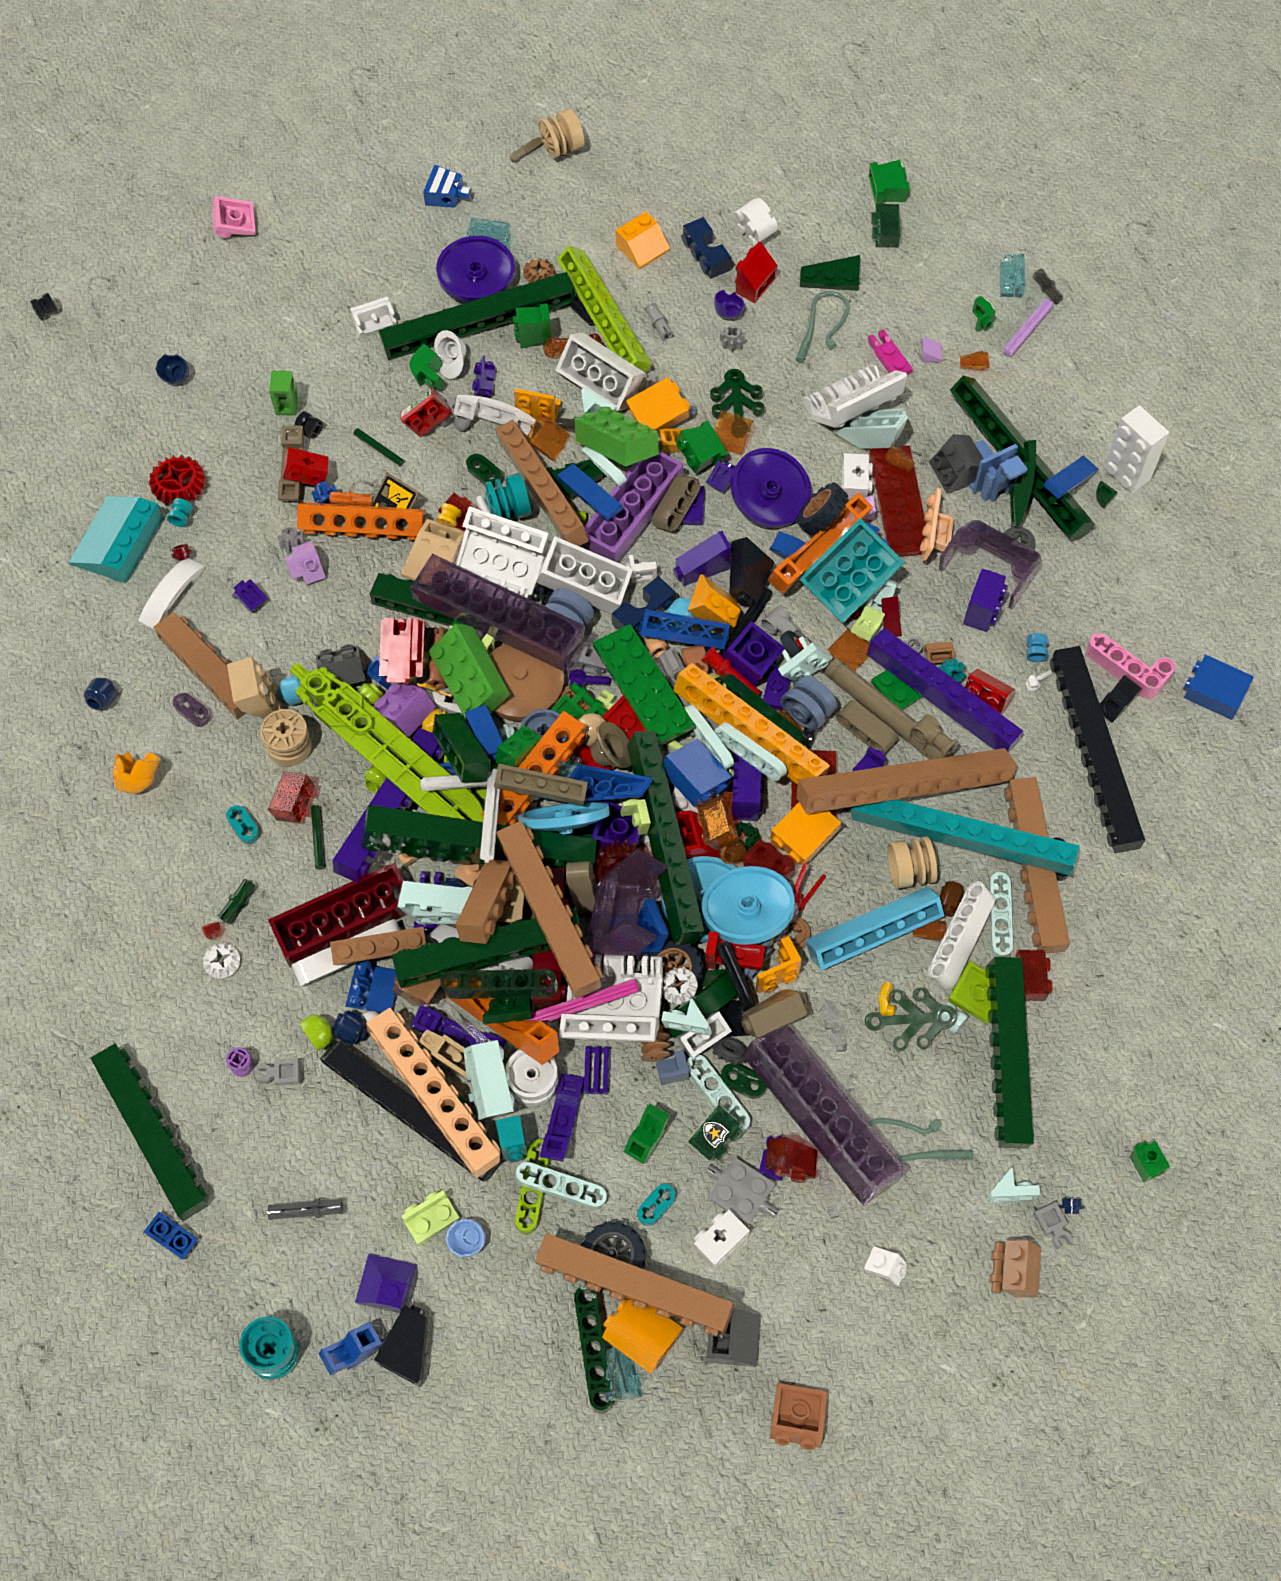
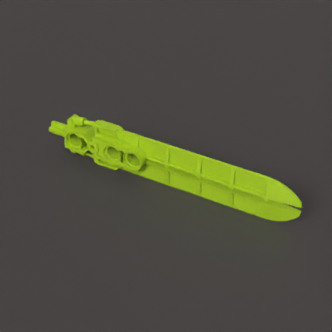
M299 662L292 665V668L289 670L290 673L300 680V686L296 689L298 698L311 708L319 720L335 731L425 812L465 819L457 812L460 810L469 819L483 822L484 817L481 815L483 809L477 798L467 788L437 790L454 805L453 807L434 790L423 791L421 789V779L410 770L411 768L422 778L452 775L366 702L349 684L338 680L336 675L329 672L325 667H321L318 670L315 668L309 672ZM335 682L340 685V689L333 690L331 683ZM313 701L319 707H315L311 702ZM345 712H351L348 715H343ZM361 725H366L364 728H358ZM373 735H374L378 740H380V741L383 743V745H381L378 741H376V740L373 738ZM389 748L394 754H396V755H397L402 761H404L407 765L405 766V765H404L402 762H400L394 755H392L387 749Z

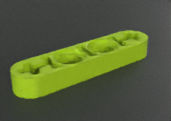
M537 1139L530 1144L526 1162H536V1152L533 1150H537L539 1146H542L544 1140ZM540 1157V1163H544V1165L534 1164L548 1168L549 1159ZM527 1168L524 1170V1180L528 1178L529 1169ZM544 1176L543 1179H542V1182H543V1185H544V1186H545L546 1176ZM521 1186L515 1224L520 1233L531 1234L538 1225L543 1193L525 1186ZM529 1192H533L538 1196L536 1203L532 1205L526 1204L524 1201V1196ZM522 1208L536 1210L535 1213L530 1211L529 1217L533 1224H528L527 1228H523V1223L520 1222V1220H525L526 1210L521 1211Z

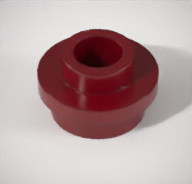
M181 544L172 548L173 553L171 556L181 561L189 558V554L193 551L192 548H189L188 544Z

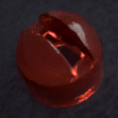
M219 921L201 927L207 939L212 940L211 934L215 933L216 938L221 934Z

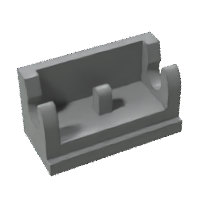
M584 646L578 660L579 669L587 674L606 676L613 680L598 654L591 652L588 646Z

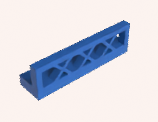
M645 609L643 621H640L639 624L641 636L707 647L714 646L724 650L730 624L649 609ZM649 616L658 617L662 623L648 622ZM673 620L680 621L683 627L670 626L667 624ZM693 624H700L704 630L699 631L688 628ZM715 627L724 628L723 634L711 633L709 631Z

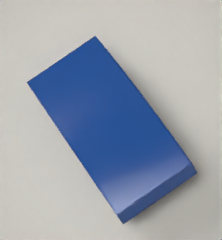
M778 532L769 549L783 559H786L805 545L806 542L789 534Z
M160 1212L157 1213L144 1230L147 1236L182 1260L198 1241L195 1236Z

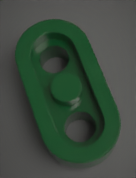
M472 454L467 458L468 472L485 485V482L491 481L493 487H495V479H499L501 482V470L481 454Z
M732 1063L725 1065L721 1070V1079L728 1088L751 1099L760 1098L764 1094L766 1082L761 1075L739 1064L733 1065ZM730 1074H735L737 1078L735 1080H730L728 1076ZM755 1084L758 1086V1089L753 1091L749 1086Z

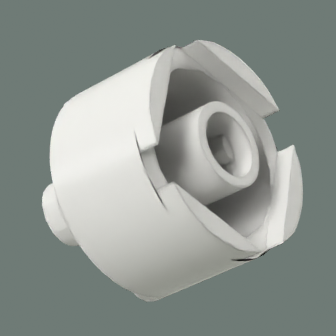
M760 198L751 200L734 212L738 224H736L737 230L740 234L743 235L745 233L748 236V241L752 246L763 241L778 229L775 217L771 219L768 214L771 211L770 208Z

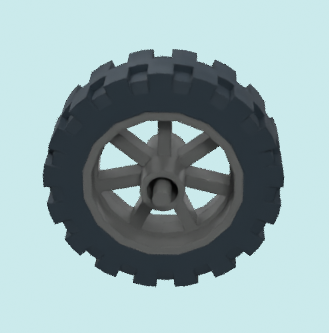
M607 1221L603 1225H596L593 1227L594 1230L586 1234V1239L581 1243L582 1247L596 1251L598 1246L601 1245L606 1251L604 1255L645 1269L647 1258L645 1245L640 1235L631 1226L625 1225L622 1222L616 1221V1223H611V1221ZM613 1238V1245L608 1248L604 1241ZM618 1238L627 1243V1245L617 1250ZM630 1249L631 1260L620 1256V1254Z

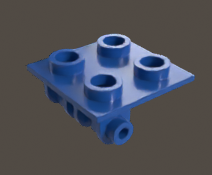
M362 960L361 963H356L345 1007L376 1011L378 1013H382L388 1008L392 1009L396 995L391 990L395 985L393 983L396 977L395 969L371 966L370 961Z

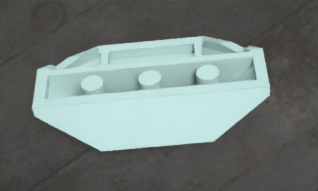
M904 408L866 411L862 413L860 418L850 419L845 422L844 426L835 428L833 431L859 449L890 448L901 435L908 416Z

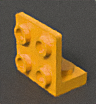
M517 388L514 390L516 408L524 411L535 420L545 423H556L561 407V399H557L552 395Z
M789 936L780 940L777 957L779 965L757 975L756 991L758 994L763 991L764 993H769L776 989L777 985L783 982L789 984L799 976L801 958Z

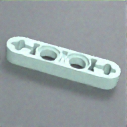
M586 446L581 450L588 459L619 487L627 481L623 473L602 454Z
M691 704L684 707L695 724L693 732L725 769L734 766V760L730 752L698 709Z
M724 722L715 729L714 732L727 748L770 779L778 781L786 775L787 768L780 759L732 725Z
M997 872L992 875L989 881V891L995 896V901L1003 900L1007 907L1004 910H1000L993 905L991 909V952L995 957H1009L1013 950L1011 880L1007 874ZM997 880H1001L1003 884L1001 893H998L999 886L996 884ZM1003 921L1007 924L1008 928L1005 931H999L995 927V923ZM1004 937L1003 946L1006 947L1004 952H1001V949L998 948L1000 938Z
M699 1054L694 1058L689 1057L687 1066L690 1077L729 1129L736 1134L745 1133L750 1126V1117L705 1057ZM694 1061L697 1064H699L700 1062L702 1063L701 1070L705 1075L701 1078V1080L698 1079L701 1077L700 1071L697 1068L694 1070L692 1069V1062ZM714 1079L718 1086L715 1090H707L704 1086L705 1081ZM721 1098H729L732 1106L728 1109H722L718 1102ZM735 1108L738 1109L737 1111H735V1115L737 1116V1118L739 1120H741L742 1118L745 1119L743 1127H741L740 1125H734L735 1118L731 1113L735 1110Z
M523 1162L515 1170L514 1177L518 1184L590 1209L600 1208L606 1201V1192L599 1185L531 1162ZM527 1168L529 1169V1174L533 1176L541 1172L537 1184L533 1183L536 1178L531 1176L524 1180L523 1174L520 1171H524ZM550 1175L555 1179V1186L553 1188H547L543 1185L542 1179L544 1176ZM568 1183L577 1185V1195L570 1196L567 1194L565 1187ZM583 1188H587V1190L585 1191V1193L587 1194H593L594 1191L598 1192L597 1196L601 1198V1200H597L596 1203H593L592 1197L585 1195L583 1199H580V1196L583 1193Z

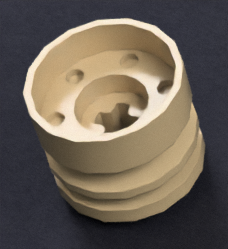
M571 108L558 112L556 118L550 115L547 119L542 118L539 120V133L543 145L551 158H557L559 155L566 154L567 149L574 151L584 147L583 130L576 114Z
M280 709L265 717L261 724L260 734L269 758L278 765L288 767L301 764L306 760L312 751V740L304 718L298 712L291 709Z
M928 836L920 837L919 841L917 838L911 839L910 849L905 840L888 843L889 871L896 889L912 887L914 876L919 885H924L926 881L928 884L936 883L937 859Z

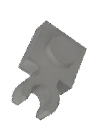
M298 1058L274 1060V1067H270L267 1064L258 1065L259 1071H267L265 1077H258V1082L261 1084H267L272 1079H274L276 1086L300 1084Z
M1057 1202L1033 1213L1044 1235L1052 1234V1243L1057 1250L1062 1247L1059 1243L1060 1237L1065 1238L1068 1245L1073 1242L1071 1234L1063 1229V1227L1068 1225V1222Z

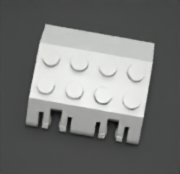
M869 365L863 370L857 371L858 379L863 385L862 387L859 386L853 375H849L831 384L829 387L823 388L824 395L830 403L826 404L824 398L817 391L803 398V404L816 422L839 428L844 426L845 422L850 419L860 418L862 413L878 409L879 405L884 402L894 401L897 398L896 396L904 391L907 379L906 372L895 370L880 378L877 366Z
M469 506L462 526L466 530L454 567H449L445 584L456 585L457 588L462 589L467 579L471 578L469 592L474 593L476 590L477 595L492 600L496 597V601L501 603L507 591L512 594L508 599V605L513 607L516 603V608L525 611L537 585L536 579L547 552L549 533Z
M596 954L594 964L599 966L603 978L600 979L601 988L592 992L631 979L636 980L639 991L574 1014H561L559 1037L566 1039L655 1042L660 1025L663 987L662 957H651V971H649V957L643 956L641 960L642 973H635L634 956L628 955L626 970L625 955H605L603 969L602 955ZM569 985L567 990L566 1001L574 999V995Z

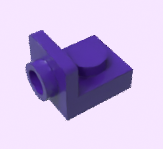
M718 461L706 483L725 493L730 485L731 475L735 466L727 461L724 464Z
M251 579L246 583L242 580L233 588L235 592L232 597L234 599L238 598L250 613L267 599Z
M870 746L866 751V755L852 771L886 766L887 758L880 750L873 749Z

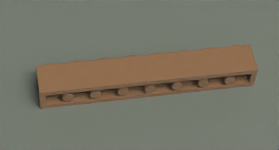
M514 420L495 428L501 447L518 473L521 474L522 479L560 537L577 546L588 542L584 525Z
M1037 778L1010 779L1007 788H1004L1005 801H1009L1008 818L1009 821L1013 822V829L1048 837ZM1021 863L1020 881L1025 884L1024 902L1029 905L1028 923L1033 925V946L1037 947L1038 954L1065 952L1070 943L1056 873Z
M521 820L497 831L496 834L501 848L574 998L577 999L601 988L600 979L603 978L598 965L593 966L590 960L593 957L592 952L587 944L583 946L580 940L583 935L578 924L574 926L570 919L573 917L568 904L563 905L561 901L563 894L558 884L554 886L551 881L554 877L548 865L544 866L541 861L544 859L540 847H534L532 843L534 836L530 827L525 828Z
M547 1233L535 1259L536 1264L541 1266L539 1270L546 1274L553 1275L554 1272L563 1275L562 1279L573 1284H576L577 1280L586 1283L585 1288L597 1293L600 1292V1289L610 1292L609 1297L618 1301H623L624 1298L633 1301V1306L642 1310H646L647 1307L656 1310L655 1314L666 1319H670V1316L680 1319V1324L693 1328L694 1324L704 1328V1333L717 1337L718 1333L725 1335L735 1307L731 1301Z

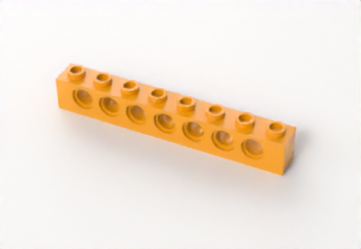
M691 663L678 673L673 689L675 693L719 726L724 722L732 725L780 759L787 768L786 776L796 784H798L799 779L825 776L830 767L829 764L696 665Z

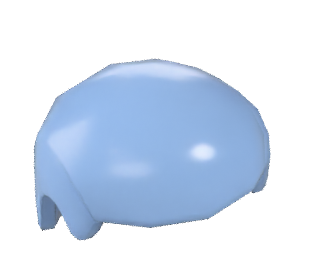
M462 1219L454 1222L446 1234V1243L449 1250L459 1257L475 1255L485 1245L486 1233L483 1226L473 1219Z

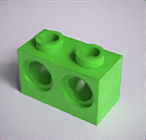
M271 371L269 393L275 414L296 416L298 393L292 371Z

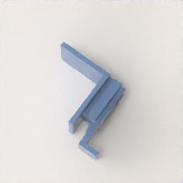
M981 440L975 443L984 459L980 461L975 481L968 484L974 494L981 491L980 496L984 501L990 499L994 502L1000 490L1003 489L1006 495L1009 494V485L1014 484L1016 477L1026 473L1027 467L1018 455L1016 456L1018 449L1016 444L994 454L986 442Z

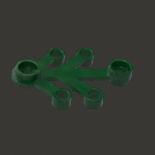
M730 369L724 375L725 381L719 387H714L710 390V398L713 401L721 400L722 394L729 388L732 390V393L720 404L712 406V415L715 418L722 417L724 411L733 404L735 422L732 424L731 433L736 438H743L747 435L748 425L743 420L741 403L752 410V413L757 416L764 413V404L760 401L754 402L742 394L740 387L749 392L750 396L754 399H759L762 396V387L751 385L744 380V374L741 370Z
M916 988L913 991V998L918 1002H923L933 1013H922L904 997V993L901 990L895 989L889 994L891 1002L899 1004L909 1014L882 1016L880 1013L871 1012L865 1017V1025L872 1031H879L883 1026L910 1024L901 1036L896 1037L893 1041L894 1048L899 1051H903L908 1047V1041L924 1023L934 1022L925 1035H920L917 1038L916 1043L919 1048L928 1049L931 1046V1040L942 1028H951L957 1021V1013L953 1007L938 1005L928 996L927 991L923 988ZM919 990L924 992L922 999L916 997V993ZM895 992H899L901 995L898 1001L893 999ZM944 1012L950 1015L948 1021H943L941 1018ZM874 1017L879 1019L877 1026L872 1025L871 1021ZM923 1037L928 1040V1044L925 1047L920 1044V1040ZM899 1039L905 1042L902 1048L897 1047L896 1043Z

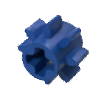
M326 481L316 484L315 490L312 491L315 503L335 504L329 501L330 492H337L335 484L330 485Z

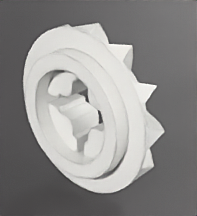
M225 942L223 944H214L212 948L207 949L203 957L205 971L210 976L218 979L227 978L234 974L240 964V955L236 948ZM219 953L223 958L227 957L224 959V967L219 962L215 963L218 960Z
M684 967L673 968L670 972H665L662 994L670 1003H686L694 997L697 991V979L692 971ZM676 978H678L681 981V983H684L683 985H681L680 992L675 987H673L674 985H676Z

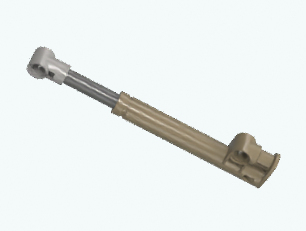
M776 607L761 621L763 628L769 634L774 635L776 633L781 636L786 631L791 630L799 638L802 636L807 638L800 632V628L790 621L789 615L781 607ZM839 658L830 660L829 664L823 668L825 670L824 674L829 679L833 680L834 683L929 760L954 755L958 740H951L947 737L934 716L926 714L917 722L848 665H845Z

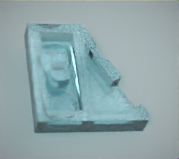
M615 1347L608 1349L606 1379L611 1380L610 1391L605 1393L606 1401L629 1400L641 1397V1384L637 1377L634 1361Z

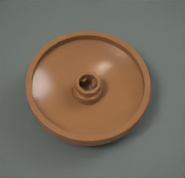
M518 641L504 644L488 654L510 693L493 711L494 714L512 721H523L528 714L535 710H550L561 698L564 689L563 669L557 657L547 648L532 642Z

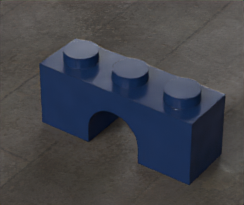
M704 217L683 225L682 241L686 246L688 245L693 258L699 261L702 271L707 273L710 279L731 271L732 257L723 244L715 247L707 246L712 244L713 230Z
M657 576L643 588V600L648 605L636 608L626 601L611 613L612 625L618 630L631 624L639 636L640 621H643L645 609L665 612L676 600V592ZM649 616L648 622L655 623L659 618Z

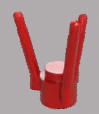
M806 862L802 866L793 889L794 899L798 906L797 911L804 910L806 903L826 878V875L823 874L802 900V894L798 891L808 866ZM789 871L786 872L785 877L788 882H790L791 874Z

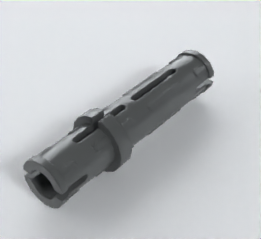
M317 1198L310 1202L268 1205L269 1220L308 1216L321 1218L322 1215L343 1214V1201L341 1198L322 1201L320 1198Z

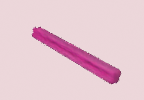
M631 979L586 994L577 999L574 998L532 1012L531 1019L526 1020H541L543 1023H547L561 1018V1014H574L637 993L639 988L636 980Z

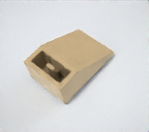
M427 519L418 532L401 576L441 589L449 567H454L465 531Z
M251 656L227 664L233 702L242 712L265 718L272 712L283 709L281 702L278 700L279 686L277 682L272 681L268 672L265 673L261 663H257Z

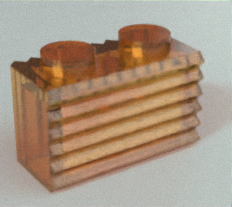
M720 795L697 806L699 814L696 817L700 826L703 827L704 833L701 836L707 846L709 845L715 851H718L739 840L730 805L725 798Z

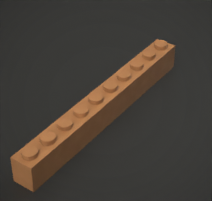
M1002 748L799 779L796 798L805 813L808 814L1009 782L1010 779H1013L1016 762L1007 750Z

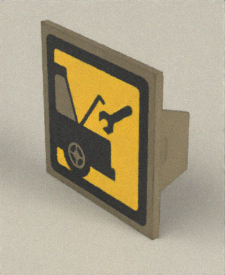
M387 472L371 502V506L415 509L417 505L416 500L420 492ZM399 519L398 525L400 528L403 527L405 519Z

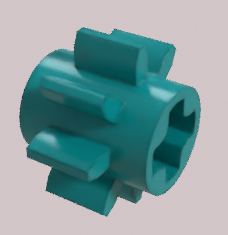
M956 657L953 660L945 659L942 666L938 667L958 683L966 676L963 671L966 666L963 662H959Z

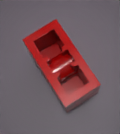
M288 447L283 461L282 478L316 486V484L326 480L329 456Z

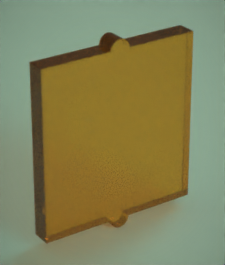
M721 410L715 432L727 452L730 451L742 455L753 420L741 417L738 413L734 415Z
M540 413L535 423L530 426L531 430L526 440L530 445L554 461L560 450L564 448L563 445L569 433L543 413Z
M847 629L828 648V651L833 659L839 658L845 665L856 671L869 658L866 654L870 644L850 632V629Z

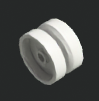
M518 1050L509 1058L505 1067L509 1075L508 1088L518 1103L525 1106H539L547 1103L555 1095L559 1077L553 1057L541 1065L523 1051Z

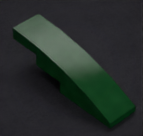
M1036 440L1023 442V463L1027 467V472L1017 477L1016 484L1009 485L1011 527L1020 526L1028 506L1036 467Z

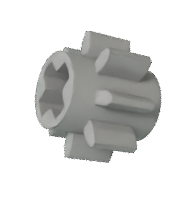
M734 325L727 328L724 327L723 333H720V341H723L722 347H726L730 351L741 348V343L745 339V335L742 334V328Z
M295 527L285 528L281 531L282 535H278L280 549L285 548L287 553L293 552L292 547L304 543L302 531L297 532Z

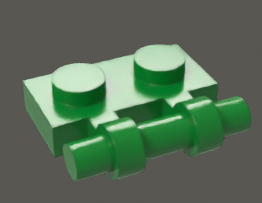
M575 682L569 687L575 695L569 698L564 693L550 709L559 714L565 711L577 720L584 714L596 712L602 717L607 712L601 706L602 703L598 699H593L587 693V689L583 686L580 687ZM580 699L589 706L586 712L577 705Z

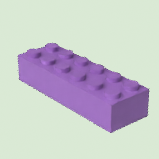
M659 451V455L634 463L625 474L627 481L620 487L617 485L610 494L622 505L623 509L608 521L604 520L598 513H595L584 527L588 542L580 545V547L618 563L653 518L654 512L677 475H683V463Z

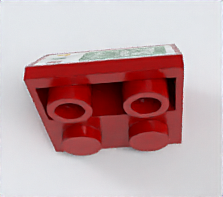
M431 388L400 412V420L421 437L430 432L438 423L444 421L452 412L443 397L434 388Z

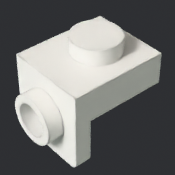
M873 1246L864 1269L868 1273L889 1279L894 1285L899 1286L901 1279L906 1275L907 1263L899 1254Z

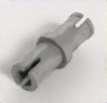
M651 303L653 308L648 304L645 307V311L651 319L653 328L657 329L662 340H667L665 335L670 339L673 336V332L666 323L665 315L660 313L656 303Z

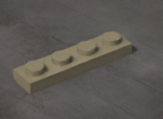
M498 764L494 788L583 806L588 782Z

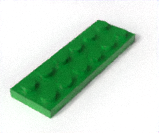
M631 624L592 642L593 648L645 731L656 732L659 746L695 729L692 719Z

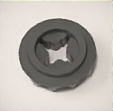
M1011 527L1003 533L1002 547L1005 548L1006 553L1010 552L1013 554V557L1016 555L1023 557L1025 554H1030L1035 546V537L1026 528ZM1020 537L1021 544L1016 547L1015 542Z
M723 1037L711 1046L713 1049L712 1053L718 1055V1059H723L726 1063L730 1062L733 1065L737 1063L743 1064L748 1058V1051L745 1046L733 1038Z

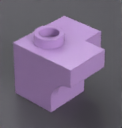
M312 541L291 548L293 552L288 557H285V561L292 579L302 576L307 585L326 578Z

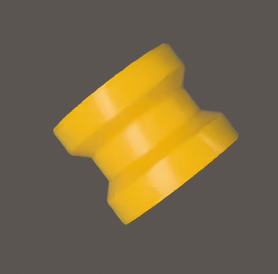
M443 503L441 506L442 512L437 516L436 521L456 528V520L461 516L462 511L453 505Z

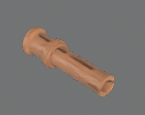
M437 626L432 628V647L445 635L446 630L444 627L439 626V634ZM431 657V662L428 664L430 677L427 680V684L436 687L437 690L444 689L446 682Z

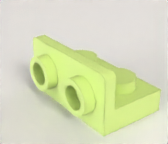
M444 1190L432 1192L425 1198L426 1201L420 1205H411L404 1211L405 1214L401 1216L418 1246L460 1220Z

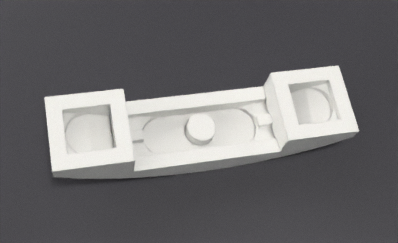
M457 395L453 414L473 420L474 416L502 425L514 420L524 437H532L535 419L524 411L504 402L486 397Z
M189 558L179 562L162 579L150 596L140 615L139 623L154 630L153 627L168 616L167 611L189 582L195 583L205 570V566Z

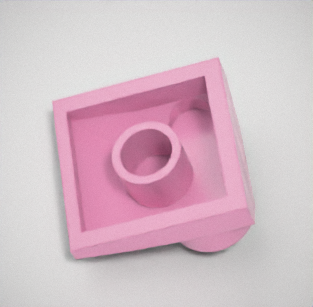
M214 196L212 206L214 233L221 238H228L232 234L255 235L253 202Z

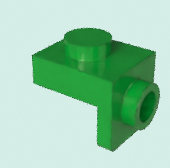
M979 296L975 299L972 312L977 317L975 326L977 332L991 327L996 313L992 305L982 296Z

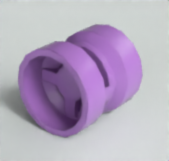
M234 1048L226 1056V1063L234 1075L244 1077L252 1072L254 1062L248 1051L244 1048Z

